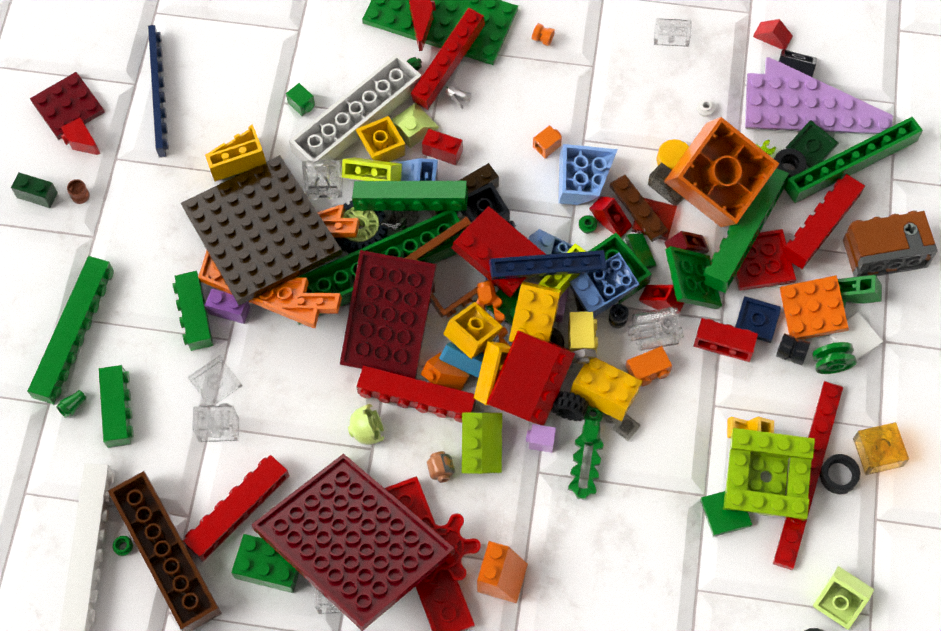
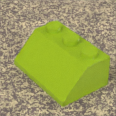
M462 412V473H502V413Z

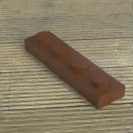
M626 174L610 183L609 187L651 242L668 233L666 226Z

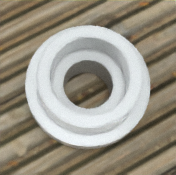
M703 99L698 102L697 111L701 116L708 117L714 113L715 105L711 100Z

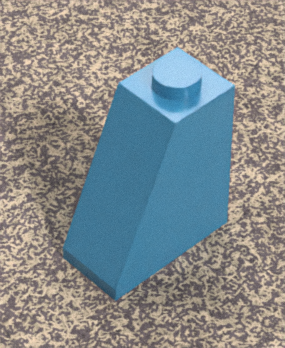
M449 342L443 349L439 359L479 378L484 354L482 351L471 360L453 342Z

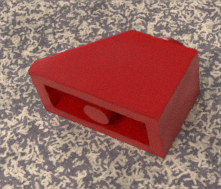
M81 118L61 127L64 133L61 135L66 145L70 144L73 150L95 155L100 154L95 141Z
M600 196L589 208L596 220L613 234L617 233L622 237L632 227V224L615 198Z
M647 285L639 298L641 303L665 314H679L684 305L683 302L677 301L674 285Z

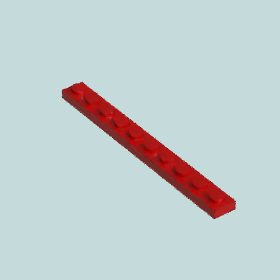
M826 381L822 385L808 438L815 439L813 459L811 460L808 515L843 391L842 386ZM785 517L773 560L774 565L789 570L794 569L807 520L801 521Z

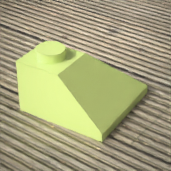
M416 102L391 120L409 148H412L424 139L428 128L432 130L438 129V125Z

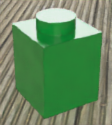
M300 83L286 93L288 104L301 116L306 112H310L315 106L314 96Z

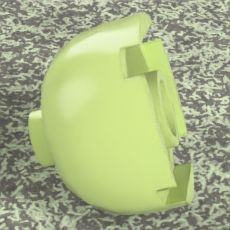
M371 404L356 409L351 415L350 426H348L350 436L354 437L361 444L366 445L376 444L384 439V436L381 437L380 431H384L381 419L376 410L372 411L370 409L372 407Z

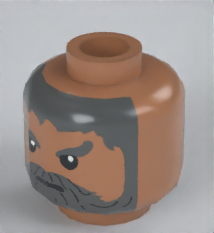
M444 451L431 454L427 460L431 479L438 480L439 483L449 481L450 476L455 473L452 457L449 454H445Z

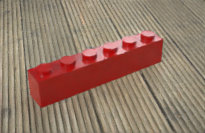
M471 8L467 9L411 92L414 103L416 102L421 107L429 110L485 26L482 14Z
M848 174L843 179L839 178L833 186L835 189L827 192L823 199L825 200L824 203L820 202L816 206L815 214L813 216L809 215L804 222L805 227H800L794 235L796 238L793 241L790 239L784 247L786 250L784 258L802 270L854 205L865 188L864 184Z
M363 366L356 386L357 392L361 397L367 399L371 397L377 398L383 403H396L402 408H416L421 413L431 412L441 418H446L447 416L454 418L455 421L462 423V412H473L476 404L473 393Z
M272 455L263 458L258 463V467L253 472H249L239 486H235L230 490L229 496L224 501L221 500L215 505L214 511L209 515H205L195 529L187 532L183 540L185 545L204 562L290 476L288 470Z

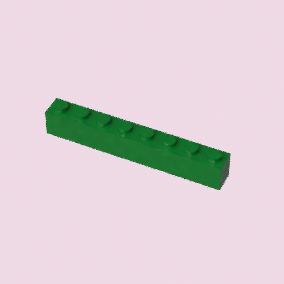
M912 116L789 178L785 191L792 201L797 203L831 186L839 178L843 179L846 174L850 176L917 142L923 130Z
M776 168L738 223L730 225L727 238L722 239L719 252L714 253L711 266H707L704 271V285L726 294L785 189L789 173Z
M92 256L87 257L27 392L32 398L54 404L56 399L60 397L61 387L69 377L71 365L76 361V353L84 343L86 331L91 327V319L99 309L101 297L106 293V285L113 277L114 270L109 261Z

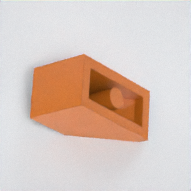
M442 352L426 362L421 375L430 383L462 390L470 377L463 370L441 361L439 357Z

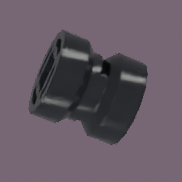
M620 303L610 308L608 321L613 328L619 329L627 324L628 308Z

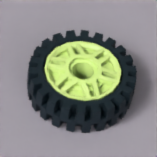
M349 201V205L347 203L343 204L345 207L343 218H358L359 226L364 227L358 229L356 238H334L337 244L341 246L343 251L347 250V253L351 254L386 238L388 224L384 211H355L353 201Z

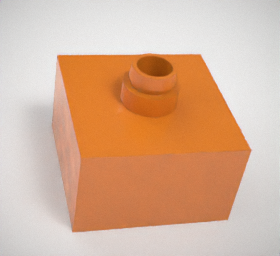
M719 117L704 125L664 180V183L717 225L725 227L738 223L779 163L725 119Z

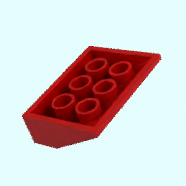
M489 206L460 234L451 248L510 298L528 277L492 280L489 260L492 258L546 255Z
M518 330L486 404L529 422L544 426L575 353L562 346Z

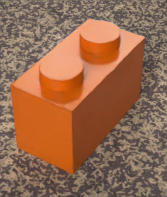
M660 346L628 359L625 368L628 374L642 380L641 386L643 387L650 384L656 378L663 379L667 377L671 372L672 364L665 350Z

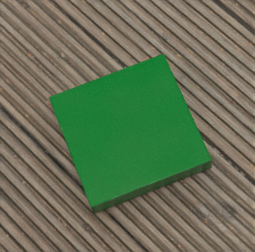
M725 491L700 498L713 537L752 526L747 511L723 510Z

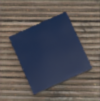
M744 296L735 327L757 333L758 340L771 343L781 307Z

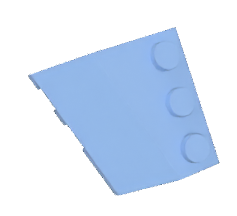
M563 144L559 155L558 203L578 205L599 198L618 149Z

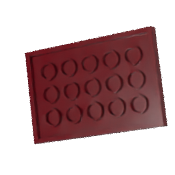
M360 250L339 365L360 369L363 366L416 379L437 264Z

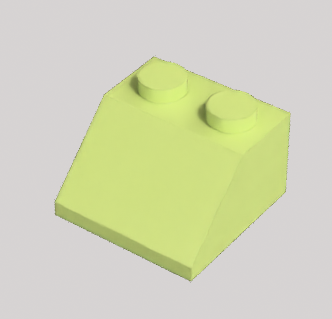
M838 566L814 602L813 607L849 630L870 600L874 589Z

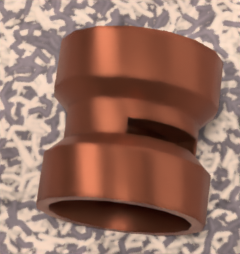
M74 179L68 183L67 191L73 202L83 204L89 199V191L82 180Z

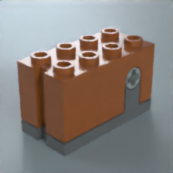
M914 210L902 215L892 214L884 218L874 217L866 221L856 220L850 223L847 233L843 238L854 277L881 276L928 268L938 252L925 211L917 212Z

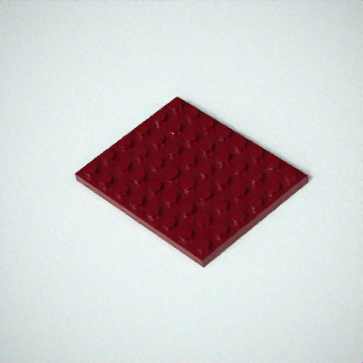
M344 453L251 524L252 529L361 631L365 630L455 553L454 547Z

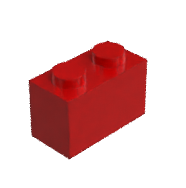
M428 128L422 142V154L457 165L463 152V140Z

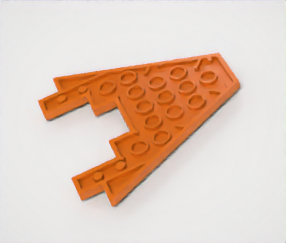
M338 205L317 212L334 238L357 237L360 225L359 219L343 218L345 213L344 205ZM206 250L198 276L200 282L232 295ZM294 278L248 302L311 328H316L319 313L338 314L342 297L340 293H306L309 283L308 279Z

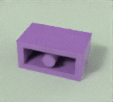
M212 288L205 303L209 315L242 324L245 323L251 308L248 301L238 306L233 295Z

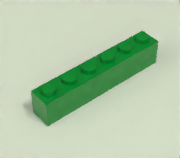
M354 181L352 194L355 211L467 210L468 200L467 181Z

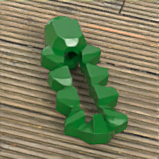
M586 420L584 422L582 434L575 439V445L580 449L573 454V461L577 465L572 467L570 474L575 478L568 486V490L573 491L577 499L582 500L591 494L596 495L597 490L593 480L599 479V473L595 466H599L601 462L597 451L602 450L604 446L600 438V423L593 420ZM584 446H593L587 488L583 489L578 487Z

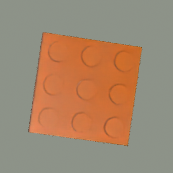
M837 275L779 287L789 335L794 336L796 341L849 331Z

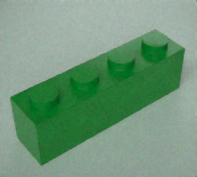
M197 270L175 275L176 283H172L174 293L178 294L179 297L176 300L178 311L182 313V317H179L181 328H185L186 333L182 334L185 345L189 346L191 351L214 346Z
M122 365L98 368L103 442L107 448L131 445L134 431L133 427L130 426V419L133 417L132 409L128 405V401H131L130 389H127V383L130 382L129 372L125 371Z

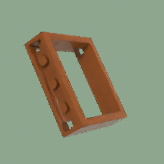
M465 217L405 258L418 261L462 230H465L471 224L468 217ZM478 286L445 309L433 293L431 294L430 303L441 318L444 316L449 318L457 312V307L460 305L465 307L473 301L471 298L476 294L478 295Z

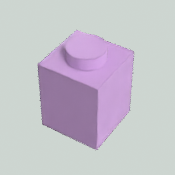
M532 424V429L527 430L526 442H529V449L552 453L556 428Z

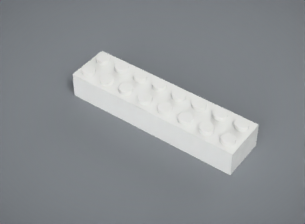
M398 53L395 54L290 139L291 152L316 175L360 139L356 129L388 116L411 97V92L422 75Z

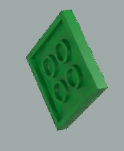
M672 246L665 249L677 301L712 309L722 307L719 291L704 285V271L707 266L712 264L710 255Z

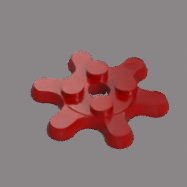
M455 513L451 515L448 523L443 526L435 524L433 518L429 515L421 516L420 519L455 548V553L423 581L427 583L432 582L440 570L449 571L452 578L456 581L463 580L467 572L461 564L462 557L469 553L475 554L479 552L481 548L479 540L474 538L465 539L461 536L460 529L464 524V518L461 514Z

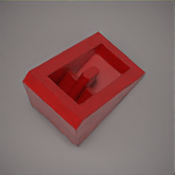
M780 19L760 22L753 37L779 49L786 50L793 35Z

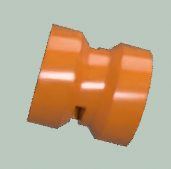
M538 23L534 28L531 39L536 42L541 41L544 45L549 46L554 37L555 30L552 28L547 29L544 25Z

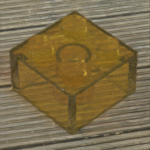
M896 422L859 430L853 437L865 475L904 467L909 460Z

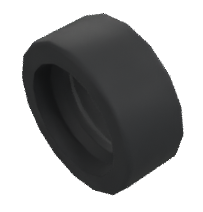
M832 455L827 458L821 467V483L831 493L846 494L853 490L860 480L861 472L859 465L848 455ZM839 463L849 468L852 474L849 483L839 485L830 479L828 471L833 464Z

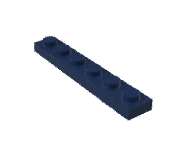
M604 250L492 258L489 260L492 280L600 272L607 269Z

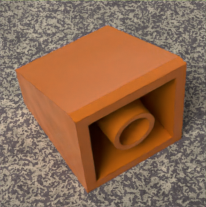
M489 541L477 579V592L517 603L528 563L509 546Z

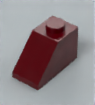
M680 231L664 242L666 248L672 246L701 254L709 252L703 235Z

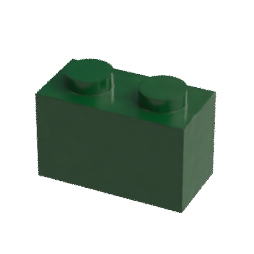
M18 172L11 186L18 199L51 208L58 194L52 182Z

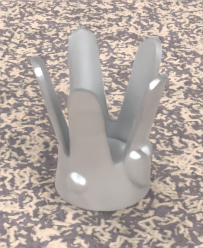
M455 84L449 87L446 86V96L453 99L461 109H463V105L456 97L470 102V98L465 93H472L458 88Z

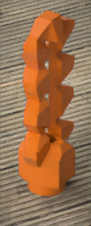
M493 282L478 283V300L476 303L485 311V306L493 305L495 320L501 325L505 321V315L497 309L503 304V301L496 295ZM503 327L498 333L499 343L510 346L504 339L508 334V330Z

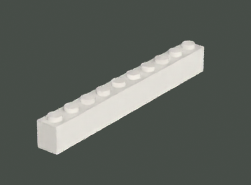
M84 463L59 631H91V622L95 620L93 606L94 602L98 599L96 585L101 578L99 563L100 561L102 562L104 556L102 542L106 540V529L104 528L105 522L109 520L107 506L108 502H111L112 499L108 490H110V485L114 482L115 476L114 471L108 464Z

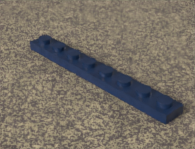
M149 25L155 147L159 157H166V150L169 149L168 139H165V134H168L167 124L164 123L167 113L166 108L163 107V103H166L165 93L162 92L165 82L164 77H161V72H164L163 62L160 61V57H163L162 47L159 46V42H162L161 32H157L155 25Z

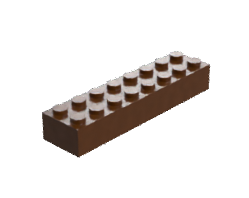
M145 471L108 490L182 631H193L222 614Z

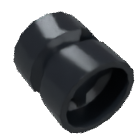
M784 333L776 357L784 360L791 358V362L802 366L811 342L803 339L796 341L794 336Z

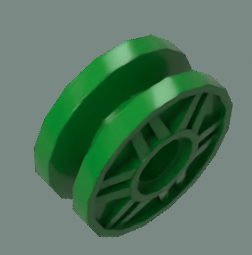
M837 342L817 348L812 353L813 360L817 362L815 365L816 372L820 374H834L855 366L857 360L855 355H852L854 351L853 345L848 342Z

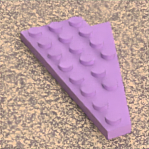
M770 57L765 59V74H747L745 128L801 131L810 120L825 132L878 134L892 127L893 115Z

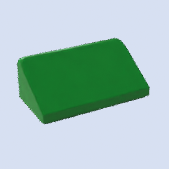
M643 233L627 234L625 238L627 246L646 268L656 267V262Z

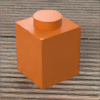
M549 125L533 138V148L544 158H547L561 147L562 136L557 129H553Z

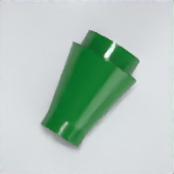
M78 390L76 393L60 400L56 408L67 418L72 416L87 398L82 391Z

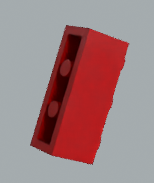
M701 318L693 347L750 362L758 334L747 329L736 328L730 324H722L712 319Z

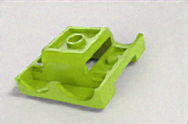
M733 428L731 431L723 510L747 511L765 516H783L801 521L807 520L811 460L813 459L815 439ZM789 458H790V462H789V473H788V483H787V494H786V496H785L786 481H787V470H788V460H789ZM766 471L771 474L770 482L762 481V472Z

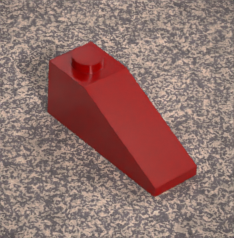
M409 0L418 49L423 51L433 21V11H436L435 1Z

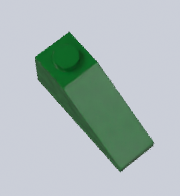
M876 275L838 279L842 300L862 304L882 302V284Z

